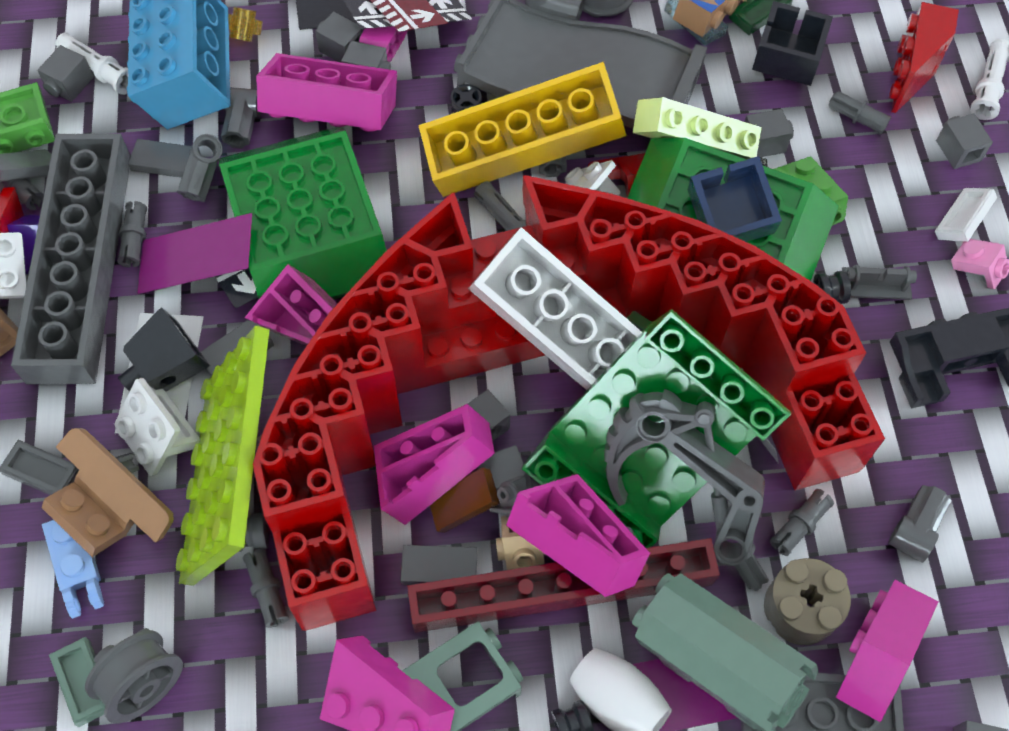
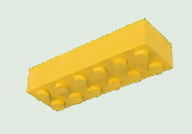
M604 62L418 125L432 181L443 197L478 186L485 181L490 182L626 136Z

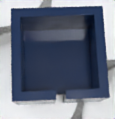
M759 156L728 165L724 176L725 184L720 185L724 175L722 167L691 176L687 190L697 220L745 242L774 234L777 231L782 219Z

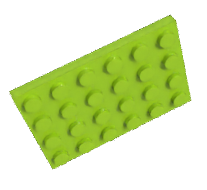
M255 325L246 337L239 339L237 347L233 352L229 351L221 366L217 365L213 375L209 379L206 378L202 384L200 398L204 400V407L197 417L195 428L196 432H200V442L194 446L191 455V465L195 466L194 478L189 480L186 490V499L190 500L189 513L184 515L181 525V534L185 535L184 549H180L176 560V571H180L179 584L194 586L244 548L270 329Z

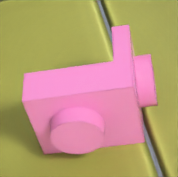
M969 239L968 242L964 241L951 259L953 270L984 275L987 288L996 289L1001 279L1006 278L1009 273V259H1007L1004 244Z

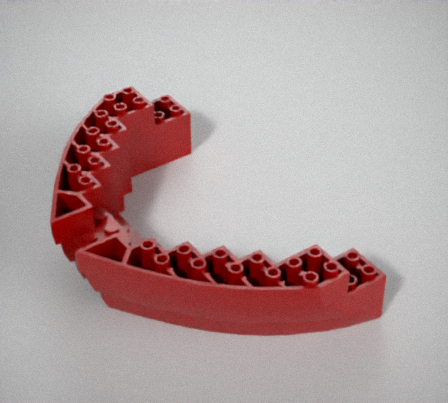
M527 175L523 176L522 190L526 226L521 228L626 319L632 311H636L653 322L672 309L791 411V415L771 433V437L794 491L858 473L865 467L885 440V437L854 374L866 355V351L845 307L836 299L756 246L699 220L615 194ZM455 192L445 198L393 244L328 313L295 362L264 428L253 461V468L264 518L273 533L288 606L303 631L377 611L343 475L376 467L370 434L403 426L397 394L545 356L544 353L468 289L520 228L470 240Z

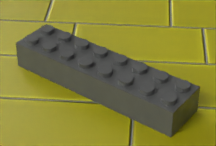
M121 133L55 135L11 364L25 384H96L130 168L128 162L131 155Z

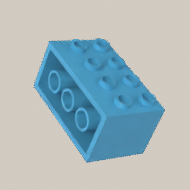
M130 0L128 12L127 94L131 101L139 105L167 130L230 107L228 7L221 0Z

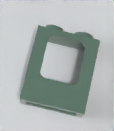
M479 621L402 670L411 679H418L455 709L450 731L463 730L511 696L519 697L522 690L520 682L523 681V677L512 660L507 663L498 652L502 646L491 628L484 630ZM480 643L503 679L467 705L459 706L454 702L442 683L437 670L442 664L471 645Z

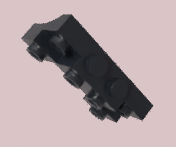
M1009 308L982 314L970 312L959 319L950 321L938 319L927 326L895 332L889 342L902 370L898 379L911 409L943 402L951 393L943 376L948 373L997 363L1009 387Z

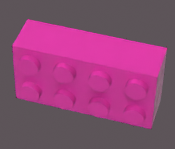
M276 53L256 76L257 111L268 113L271 117L275 118L288 116L299 118L303 122L321 121L328 122L335 127L348 125L360 127L363 131L373 132L383 128L396 106L397 71Z

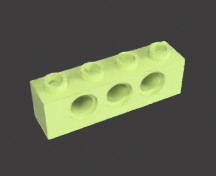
M662 97L638 100L633 133L649 138L686 137L735 156L750 159L757 157L762 127Z

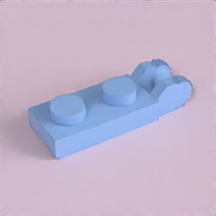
M55 520L42 524L59 590L62 592L69 616L73 619L81 615V606L76 590L84 587L87 589L88 599L94 609L103 607L104 600L99 585L101 578L95 558L91 557Z

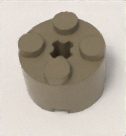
M811 558L790 561L777 574L764 597V612L767 619L770 620L776 632L783 639L797 645H812L829 637L845 621L851 606V595L845 574L826 562ZM807 600H808V603H810V604L812 605V607L807 606Z

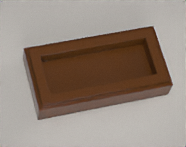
M481 468L468 475L430 505L437 532L445 533L500 504L491 470Z

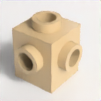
M501 516L502 537L496 538L498 560L506 561L507 570L545 564L544 555L546 554L507 527V516Z

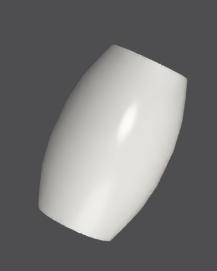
M594 648L581 660L571 675L570 683L579 699L583 701L592 715L612 731H659L671 714L670 706L652 681L634 665L610 652Z

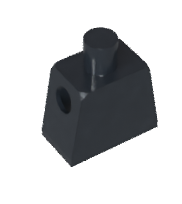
M161 307L124 345L123 351L133 365L119 375L118 379L129 392L135 380L144 378L153 389H164L166 392L205 370L210 364L177 319Z

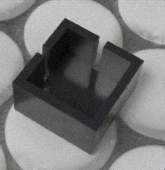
M773 1L752 70L811 86L833 16L806 10L799 33L796 35L793 34V29L800 8Z

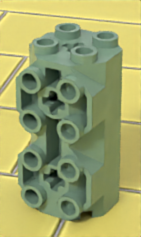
M669 573L664 575L656 587L654 599L648 606L643 605L633 618L632 625L638 628L635 638L639 644L657 656L663 665L684 680L693 682L721 702L727 711L752 729L776 731L775 727L777 726L783 729L805 700L810 689L803 685L807 676L815 680L818 674L817 664L680 573L676 577Z

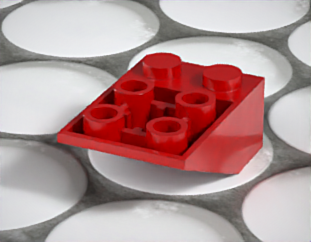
M921 2L917 14L911 13L906 27L908 34H902L897 47V53H901V57L897 58L893 70V75L897 76V80L893 81L889 93V99H893L891 112L896 113L935 75L956 33L959 9Z

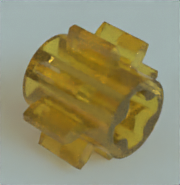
M233 7V14H228L229 37L252 42L253 34L261 35L263 21L255 19L256 11Z

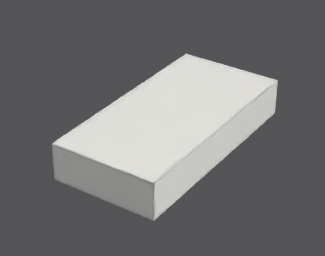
M964 188L935 230L938 240L968 242L997 199L995 190Z

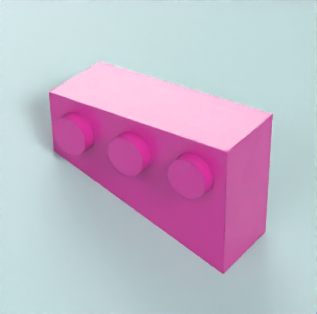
M287 264L245 318L264 328L270 329L274 333L307 346L328 313L337 303L312 278Z
M466 404L374 445L380 509L404 525L410 522L495 454L489 422Z
M578 474L518 492L506 524L511 530L604 597L635 586L650 555V552Z
M894 580L888 593L880 590L849 649L856 656L835 698L881 722L914 658L939 601L897 580Z
M356 636L336 640L320 720L350 731L451 730L455 709L418 679L413 680L397 667L398 663L392 658H385L370 646L372 642L367 638Z

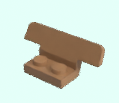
M71 429L58 443L56 448L80 471L77 473L73 483L46 497L43 501L42 509L91 557H94L125 537L134 523L155 543L164 538L174 520L172 511L86 429Z

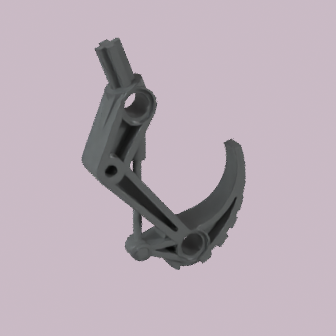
M664 389L663 393L636 394L630 399L629 408L621 407L613 418V425L609 427L606 436L607 443L604 450V459L607 462L606 476L618 506L624 505L628 496L622 481L621 470L623 462L636 450L660 442L713 486L714 492L711 493V500L716 524L714 542L716 558L725 565L735 566L749 589L753 588L755 591L761 589L762 584L768 583L769 579L753 554L756 549L753 539L763 506L764 477L713 441L711 425L716 414L713 404L706 401L700 402L698 405L683 402L677 395ZM657 415L661 417L664 422H653L648 418V416ZM695 427L704 428V434ZM732 539V540H736V541H738V542H737V543H730V542H728V541H726V540Z

